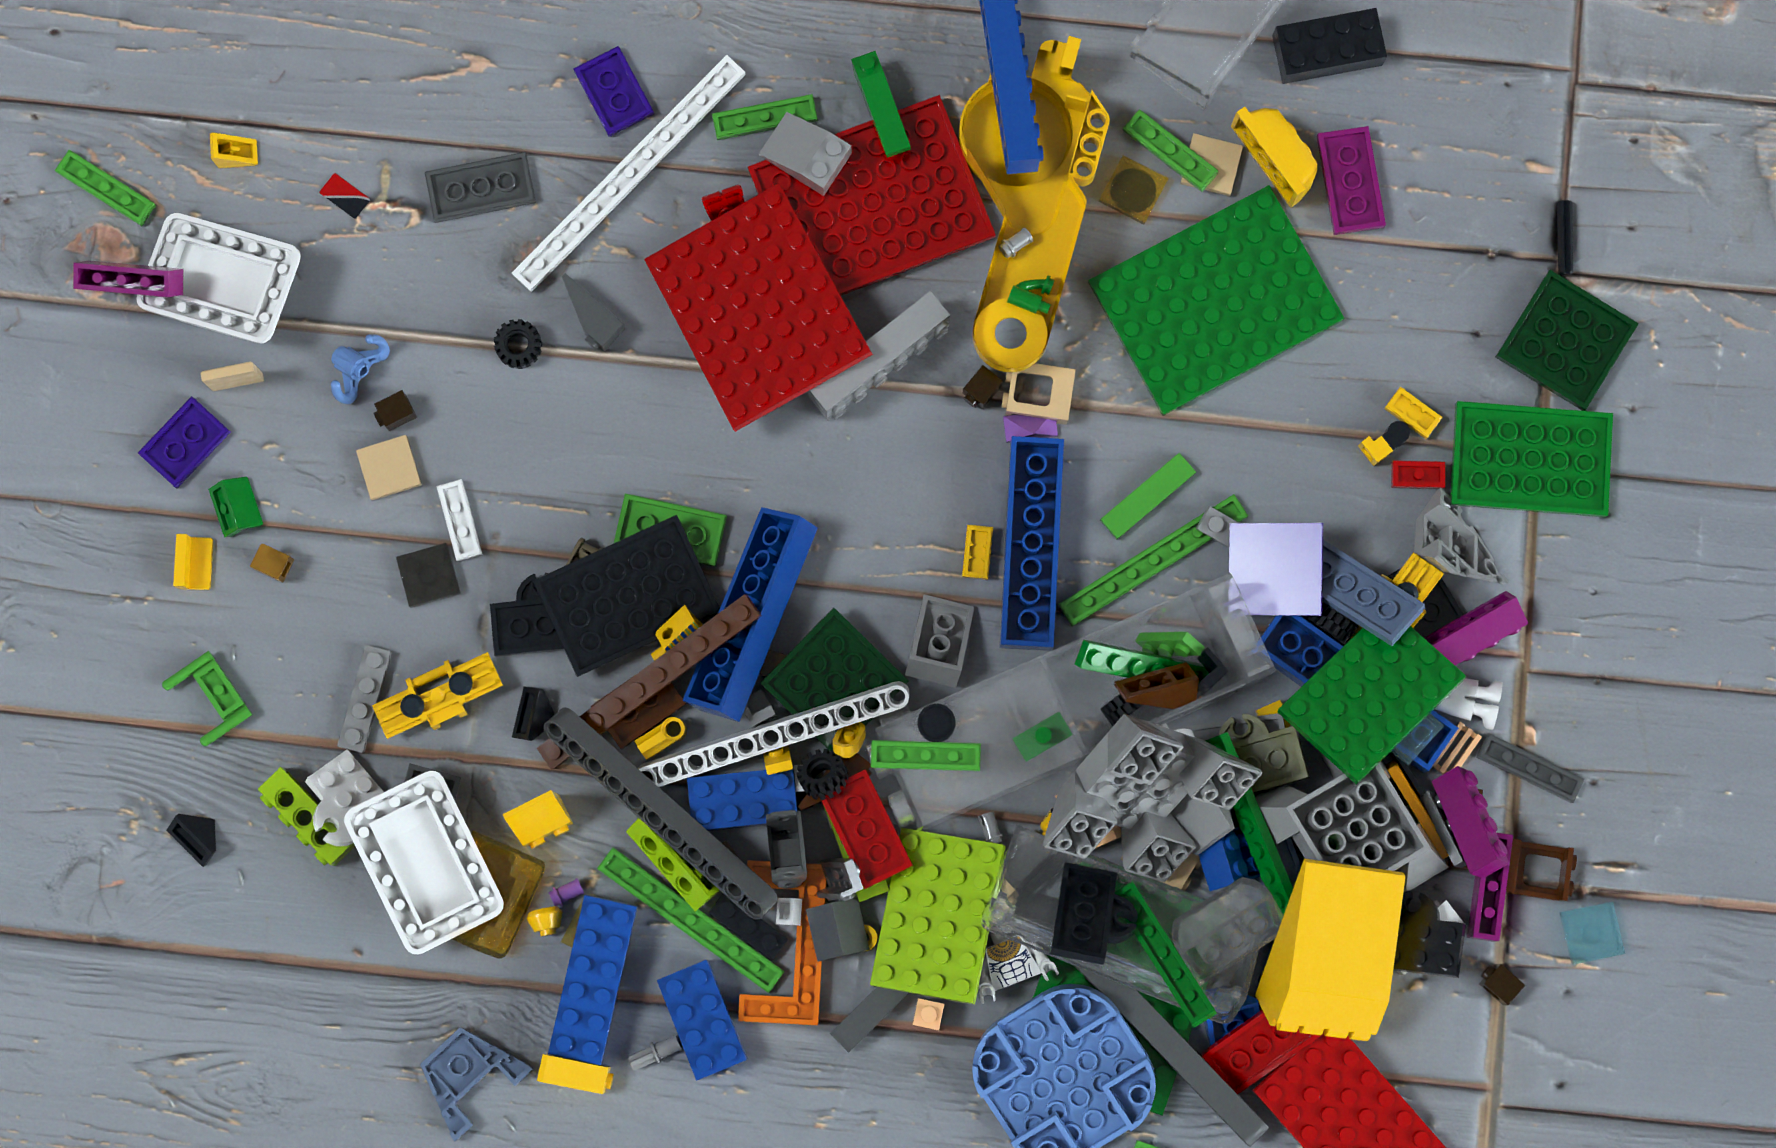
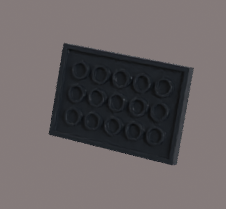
M677 515L533 580V584L576 677L658 640L655 635L656 631L684 605L688 607L698 620L720 610Z

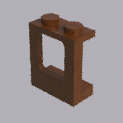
M1513 839L1506 893L1560 902L1568 901V897L1572 896L1574 888L1573 881H1570L1571 870L1574 871L1577 864V855H1574V848L1555 847ZM1528 854L1558 858L1561 861L1557 889L1528 886L1523 883L1525 859Z

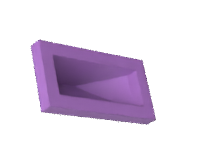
M1024 415L1003 416L1006 443L1011 441L1012 436L1058 437L1056 420Z

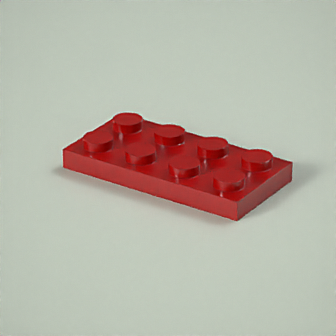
M865 769L845 780L847 784L845 787L840 786L842 791L839 794L835 791L833 792L834 797L829 798L826 795V800L821 801L849 858L853 859L860 870L859 878L864 889H867L912 867L913 864Z
M1261 1010L1202 1052V1057L1238 1095L1297 1052L1314 1042L1320 1035L1300 1033L1299 1028L1296 1033L1279 1031L1276 1026H1270L1263 1010Z

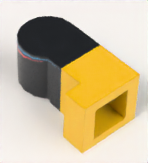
M1395 421L1390 424L1385 433L1378 439L1373 441L1368 436L1358 447L1370 463L1375 466L1403 445L1409 438L1410 429L1406 423Z

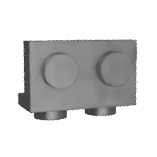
M828 858L820 862L829 887L816 892L818 898H828V901L840 899L843 902L854 898L855 892L863 889L859 878L860 870L853 859Z

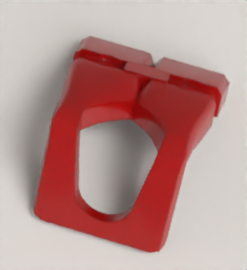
M735 185L723 189L722 192L717 191L701 198L711 221L744 203L741 185Z

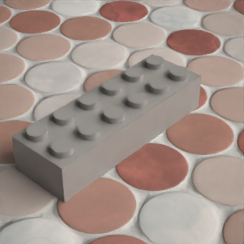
M931 291L866 341L873 355L809 390L808 397L827 421L832 417L835 420L847 411L845 407L854 401L855 404L860 402L867 396L866 391L873 385L877 388L888 379L886 375L892 370L896 372L901 370L908 363L906 359L911 355H920L928 348L927 343L933 338L938 340L949 331L947 327H949L950 314Z

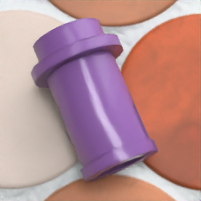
M578 878L559 888L552 887L553 890L548 892L554 906L560 905L561 907L564 906V902L584 894Z

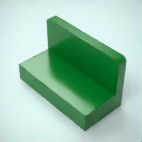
M248 477L221 480L208 489L224 538L232 537L244 529L263 525Z

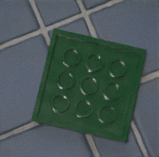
M1549 270L1495 358L1580 410L1585 411L1639 323L1552 270Z
M833 607L760 684L794 715L892 682L900 681L907 684L909 680ZM894 689L893 691H891V698H893L900 690ZM870 697L865 700V705L869 709H876L880 706L876 698ZM846 705L840 708V713L848 718L854 715V710ZM825 714L815 716V721L818 725L824 726L829 723V719ZM873 718L861 721V723L866 726ZM838 729L815 736V738L831 752L833 750V738Z

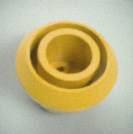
M558 906L541 908L529 912L527 921L534 932H540V937L556 934V928L561 926L563 912Z

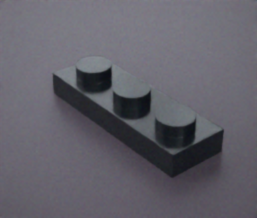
M724 893L709 911L712 916L771 961H773L788 941L786 937L762 919H753L748 916Z

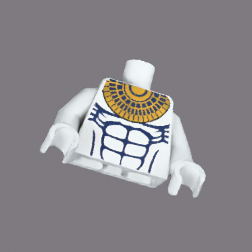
M1004 925L989 930L994 945L985 950L979 982L980 1002L984 1004L983 997L985 995H991L993 1002H995V991L1041 973L1044 979L1049 981L1046 975L1047 972L1053 970L1058 975V969L1049 960L1044 950L1029 938H1021L1019 935L1009 939Z

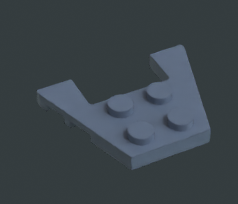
M462 1027L455 1031L420 1064L454 1142L474 1125L456 1103L495 1066L503 1072L514 1086L533 1070L532 1066Z

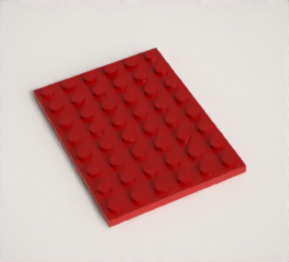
M940 95L898 110L911 150L887 158L872 120L834 134L851 145L852 154L824 196L767 160L748 166V171L757 194L778 183L781 185L841 296L996 237Z
M779 183L644 259L735 432L873 355Z

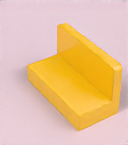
M176 534L174 587L183 590H210L213 554L212 538Z

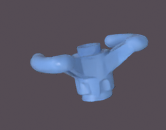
M369 334L365 337L368 344H376L378 349L357 352L350 346L347 348L340 346L332 354L331 361L334 367L342 372L345 393L342 392L339 381L334 380L331 382L332 394L340 403H353L358 396V383L361 378L368 374L369 367L374 363L387 359L390 348L383 337L377 334Z

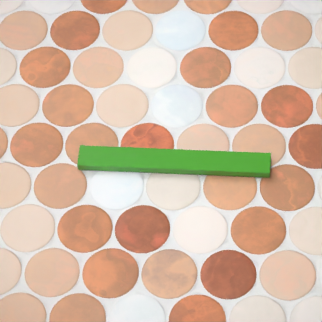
M1235 494L1212 507L1237 522L1248 517ZM1203 514L1059 603L1058 606L1072 627L1212 540L1209 536L1196 530Z
M612 847L597 869L766 992L770 993L785 972L699 909L695 912L684 898Z

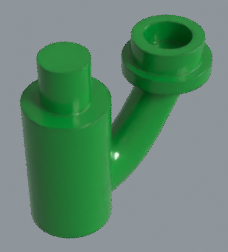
M1048 275L1046 279L1026 280L1018 283L1016 286L1013 285L1007 303L1035 314L1037 310L1047 314L1051 304L1041 301L1042 296L1029 292V290L1042 289L1041 294H1050L1055 280L1051 279V276Z

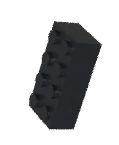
M1377 8L1276 26L1272 35L1282 84L1382 66L1387 58Z

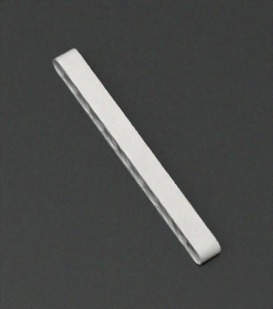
M900 681L892 682L645 762L638 769L641 772L649 771L653 776L652 782L660 787L901 709L908 703L910 691L905 683ZM894 689H899L904 692L905 698L901 701H894L890 693ZM870 697L876 698L880 706L876 709H869L865 705V700ZM846 705L854 710V715L848 718L840 713V708ZM825 714L829 719V723L824 726L818 725L815 721V716ZM799 722L803 725L804 731L799 734L793 733L790 729V724ZM768 730H773L777 732L779 739L775 742H770L765 738L764 733ZM743 738L750 739L754 747L750 750H745L740 746L739 741ZM719 746L726 748L728 756L725 758L718 757L715 754V748ZM699 755L703 759V764L701 766L693 765L690 762V756ZM674 763L678 767V773L669 774L665 770V764Z

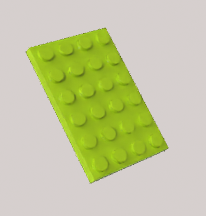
M901 828L899 838L913 866L891 876L870 985L975 1005L1006 846L998 843Z

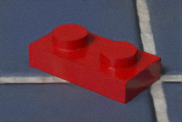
M1393 460L1391 462V488L1444 489L1445 462Z

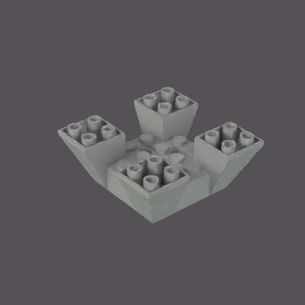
M1123 714L1060 787L1043 845L1049 849L1086 859L1115 825L1120 826L1123 867L1125 871L1165 882L1197 847L1195 842L1170 814L1186 794H1189L1190 798L1230 810L1263 773L1261 769L1204 740Z
M1322 755L1321 758L1334 778L1329 783L1310 794H1306L1291 786L1283 785L1254 795L1275 845L1292 836L1305 859L1403 872L1405 874L1403 893L1414 889L1448 868L1445 860L1439 855L1420 822L1415 823L1389 780L1391 775L1387 770L1384 760L1356 785L1328 758ZM1336 802H1340L1343 805L1344 813L1337 810ZM1372 812L1379 815L1380 823H1376L1373 820ZM1350 825L1357 828L1358 836H1354L1351 833ZM1328 838L1335 841V850L1328 845ZM1365 848H1367V849H1369V850L1371 851V853H1372V859H1371V860H1369V859L1365 856V854H1364V849H1365Z

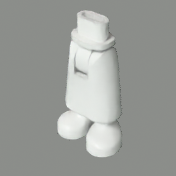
M1465 678L1435 709L1471 721L1472 715L1482 718L1483 726L1486 729L1493 730L1499 706L1475 703L1474 700L1479 698L1498 705L1501 699L1503 682L1493 681L1487 687L1478 686L1479 680Z

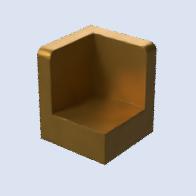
M261 544L250 567L283 583L295 559L272 547Z

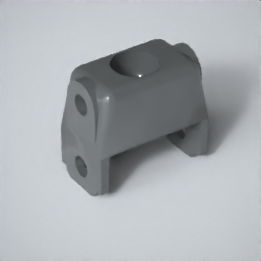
M788 810L766 814L772 882L778 885L779 888L784 889L799 887L807 878L801 811Z

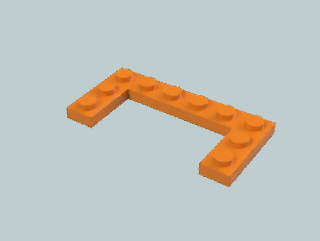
M747 860V866L772 889H784L779 888L778 885L772 882L770 861ZM806 863V880L799 887L788 889L799 890L798 899H802L801 926L797 925L793 997L739 994L738 1021L818 1025L822 961L817 962L806 909L825 904V898H818L816 893L826 888V877L821 864Z

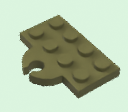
M1242 714V719L1248 725V730L1245 734L1237 735L1235 732L1237 722L1234 717L1229 718L1221 727L1219 735L1226 732L1229 733L1239 759L1261 769L1263 773L1251 786L1254 794L1310 778L1298 731L1293 726L1270 732L1268 726L1260 718L1249 714Z

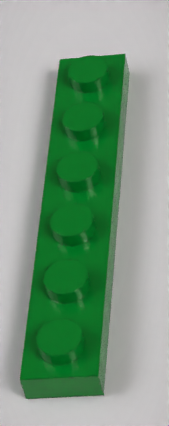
M1083 640L1074 665L1081 669L1129 678L1187 662L1199 678L1198 684L1209 674L1204 666L1199 663L1089 640Z
M1133 881L1116 891L1114 894L1126 898L1135 907L1138 918L1137 922L1134 923L1137 925L1134 934L1193 1028L1216 1015L1217 1012ZM1124 918L1128 924L1133 923Z

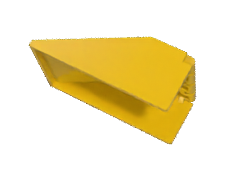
M1311 859L1303 860L1255 994L1270 1026H1276L1279 1031L1295 1033L1299 1028L1300 1033L1320 1036L1324 1031V1036L1345 1039L1348 1036L1349 1039L1369 1041L1371 1034H1377L1390 998L1405 883V874L1403 872Z

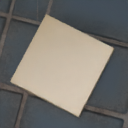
M1193 133L1189 148L1219 172L1205 190L1230 196L1243 146ZM1182 177L1180 184L1194 187Z
M251 361L200 372L202 382L212 391L264 381L263 372Z
M407 435L356 450L372 501L422 485Z

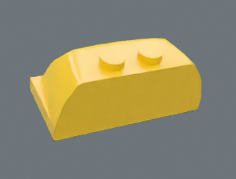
M1244 106L1236 112L1231 128L1289 207L1292 208L1311 189L1318 164L1312 156L1308 145L1302 142L1294 126L1289 121L1287 122L1278 109L1261 108L1249 112Z

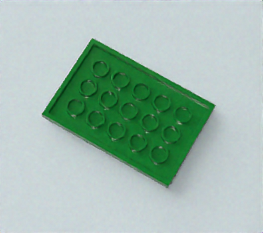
M1457 401L1455 403L1450 505L1607 517L1609 512L1613 413Z
M1411 626L1393 646H1390L1362 628L1278 709L1277 713L1357 785L1465 680L1466 675Z

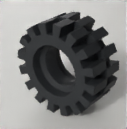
M512 319L509 320L510 323L508 324L503 323L501 325L502 328L496 331L497 336L494 337V349L498 357L505 365L507 364L511 368L523 369L522 366H531L530 363L533 361L535 363L538 360L537 356L541 355L542 341L537 329L528 321L524 322L522 319H518V321ZM515 335L526 337L528 340L526 350L522 353L511 352L508 348V342L511 337Z
M1323 603L1322 616H1308L1306 618L1309 623L1343 647L1357 630L1354 624L1345 619L1342 614L1337 613L1335 609H1331Z
M1119 694L1100 710L1113 727L1123 714L1131 715L1143 705L1128 703Z
M820 749L815 750V755H812L811 752L807 754L809 759L803 758L801 760L802 765H798L796 775L803 790L809 797L812 796L813 799L817 800L819 796L821 800H826V795L832 798L834 797L833 792L836 791L839 794L842 791L840 786H846L845 780H848L849 776L847 774L848 770L839 755L835 754L833 750L830 752L829 749H824L823 753H821ZM830 770L825 777L815 779L820 772Z

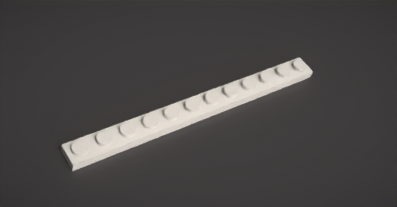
M726 55L512 272V275L532 292L746 75L745 71Z

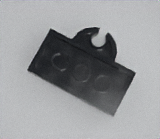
M535 574L530 575L521 583L517 590L516 601L490 604L495 657L564 650L539 594L534 589L533 580L537 579Z
M1064 863L1050 950L1051 955L1104 965L1107 944L1127 941L1134 934L1137 927L1134 923L1137 922L1138 913L1133 904L1126 898L1114 894L1117 879L1116 872ZM1118 918H1126L1133 923L1123 924L1119 922Z
M1411 891L1404 892L1393 970L1459 978L1466 925L1459 922L1441 921L1440 912L1435 902L1421 892L1418 896L1421 901V907L1416 912H1410L1408 905L1413 899V893Z

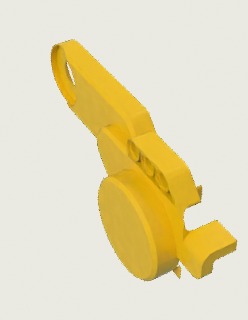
M1072 36L1068 37L1067 43L1056 40H1047L1042 43L1032 71V93L1029 94L1030 100H1035L1036 115L1033 118L1034 123L1039 124L1040 137L1037 138L1038 146L1042 145L1044 155L1043 161L1039 162L1038 172L1006 173L991 73L988 82L971 95L960 119L959 144L968 167L982 181L1003 216V222L974 320L972 333L973 344L979 357L990 367L1003 372H1018L1031 367L1041 358L1047 347L1086 208L1087 200L1079 186H1087L1093 181L1109 126V115L1093 90L1089 93L1082 83L1076 82L1071 78L1081 39ZM1100 119L1104 125L1096 128L1092 126L1090 121ZM1086 143H1093L1097 150L1088 152L1084 149V145ZM1080 167L1088 168L1091 174L1081 176L1077 173V169ZM1026 228L1032 235L1033 242L1016 252L1015 257H1004L999 249V245L1002 244L1001 241L1003 239L1008 240L1021 231V229ZM1048 275L1051 276V279L1055 280L1050 294H1041L1042 289L1029 290V292L1042 296L1041 301L1051 304L1047 314L1038 310L1035 314L1007 303L1013 285L1016 286L1018 283L1026 280L1046 279ZM1004 319H1017L1026 328V339L1017 348H1005L996 340L995 329Z

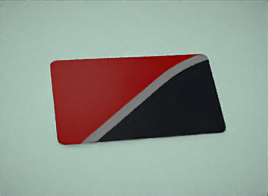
M336 173L331 176L319 192L354 219L358 217L370 201V198Z

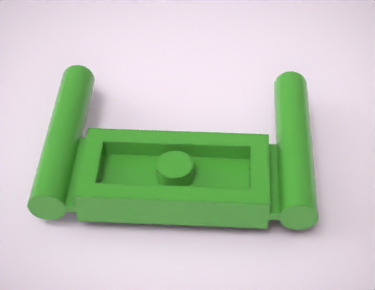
M209 650L162 682V687L168 691L193 674L201 689L224 720L223 723L200 738V743L203 746H208L253 715Z

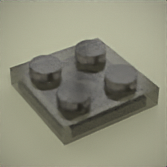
M447 543L396 557L410 608L461 594Z

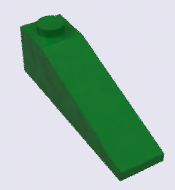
M876 51L852 58L854 76L886 157L888 158L911 150Z

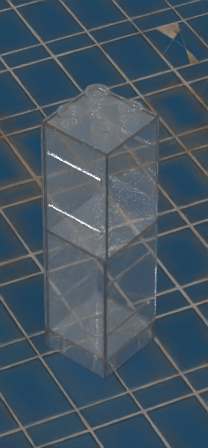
M1232 573L931 703L947 706L955 716L956 725L954 732L947 740L942 742L981 743L980 771L873 768L878 780L891 774L898 791L888 795L887 801L899 828L913 823L917 832L925 831L1084 761L1112 728V725L1100 709L1120 694L1114 686V682L1126 679V677L1081 669L1074 665L1083 640L1142 651V647L1135 642L1141 632H1188L1205 647L1204 649L1208 647L1228 669L1229 672L1204 695L1201 696L1197 692L1196 701L1175 709L1143 705L1129 715L1153 724H1168L1265 681L1276 672V669ZM1172 656V657H1170V658H1175V659H1180V660H1185V661H1190V662H1194V663H1199V664H1201V663L1197 660V657H1198V656H1188V657ZM925 707L875 728V739L884 741L930 742L920 734L917 726L919 714ZM1040 727L1048 728L1052 734L1050 741L1044 745L1037 743L1035 740V733ZM870 744V745H867V746H866V749H867V750H866V753H867L868 758H869V760H870V762H871V744Z

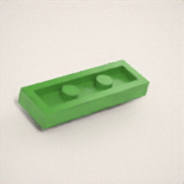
M1141 632L1135 640L1142 647L1143 652L1166 657L1200 656L1205 648L1188 632Z

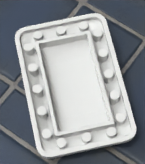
M173 213L164 221L148 266L184 269L183 295L160 297L137 294V304L146 311L262 344L270 340L275 331L300 262V251L288 243L181 213Z
M425 772L347 811L344 819L345 826L408 952L422 954L496 917L503 910L504 903L500 892L444 778L438 772Z

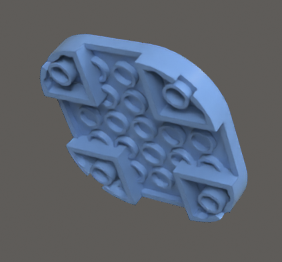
M1063 984L1040 993L987 1028L981 1036L974 1053L972 1073L977 1092L981 1098H984L1011 1139V1144L1014 1148H1100L1126 1131H1132L1137 1128L1150 1112L1155 1096V1072L1148 1054L1115 1004L1103 993L1085 985Z

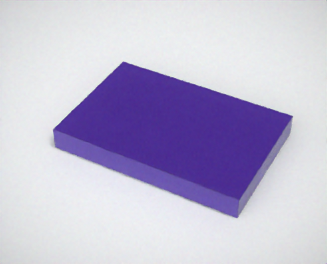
M619 46L573 69L608 137L654 115L651 105Z
M191 396L144 445L138 454L177 489L231 431Z

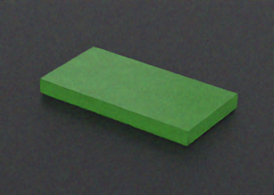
M625 493L614 543L677 515L699 564L716 567L727 515Z

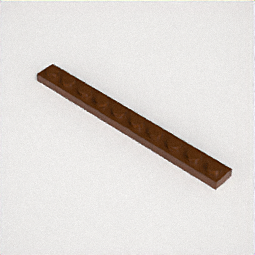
M744 594L579 717L599 735L603 734L762 616L749 596ZM551 739L537 747V750L551 770L557 768L570 758Z

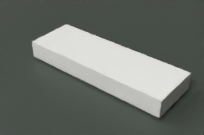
M460 479L436 486L456 561L459 562L483 555L463 480Z

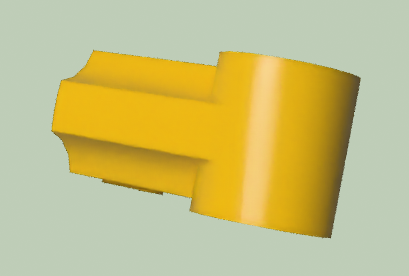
M676 717L667 718L662 724L636 739L635 743L645 759L648 760L675 742L683 740L687 734L686 723ZM678 722L681 726V732L679 735L671 737L668 733V727L671 723Z

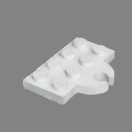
M348 749L307 777L305 781L321 800L313 815L314 829L318 832L322 829L325 822L333 823L337 831L328 832L323 841L334 846H348L353 843L344 822L347 811L384 793Z

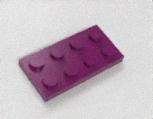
M1369 126L1318 133L1316 137L1333 235L1384 228L1386 222Z

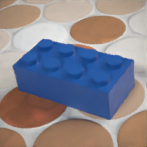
M794 769L771 775L767 774L766 770L687 778L690 816L707 831L767 825L766 814L788 810L798 811Z
M708 960L657 980L696 1081L748 1060Z

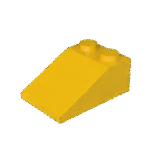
M552 790L502 814L522 846L527 847L530 845L531 849L546 842L544 838L553 833L555 837L569 831L568 826L573 824L560 795Z

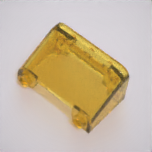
M473 830L471 835L500 892L504 905L503 910L496 917L452 939L476 951L501 959L508 954L543 877L545 864L536 857Z

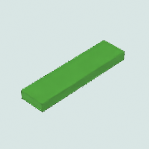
M813 94L712 113L717 140L774 130L786 112L807 122L818 121Z
M1140 109L1123 127L1125 133L1201 192L1205 190L1219 173L1216 168Z
M68 150L54 170L62 177L140 226H143L156 207L153 202L71 150Z
M1178 453L1103 516L1100 521L1116 540L1119 539L1190 479L1196 471Z
M872 740L871 768L980 771L981 743Z

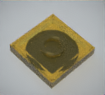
M1123 155L1099 202L1145 225L1169 178Z

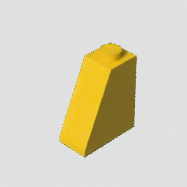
M546 1053L542 1055L537 1081L604 1094L606 1089H611L614 1074L610 1073L611 1067L596 1065Z

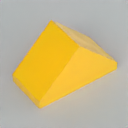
M214 132L210 133L211 159L218 168L258 165L256 139Z

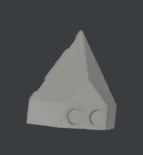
M1442 488L1436 490L1416 519L1414 552L1442 572L1502 585L1509 583L1504 574L1498 573L1493 563L1495 560L1474 527H1469L1461 518V513L1463 512L1461 507L1450 505L1451 496Z

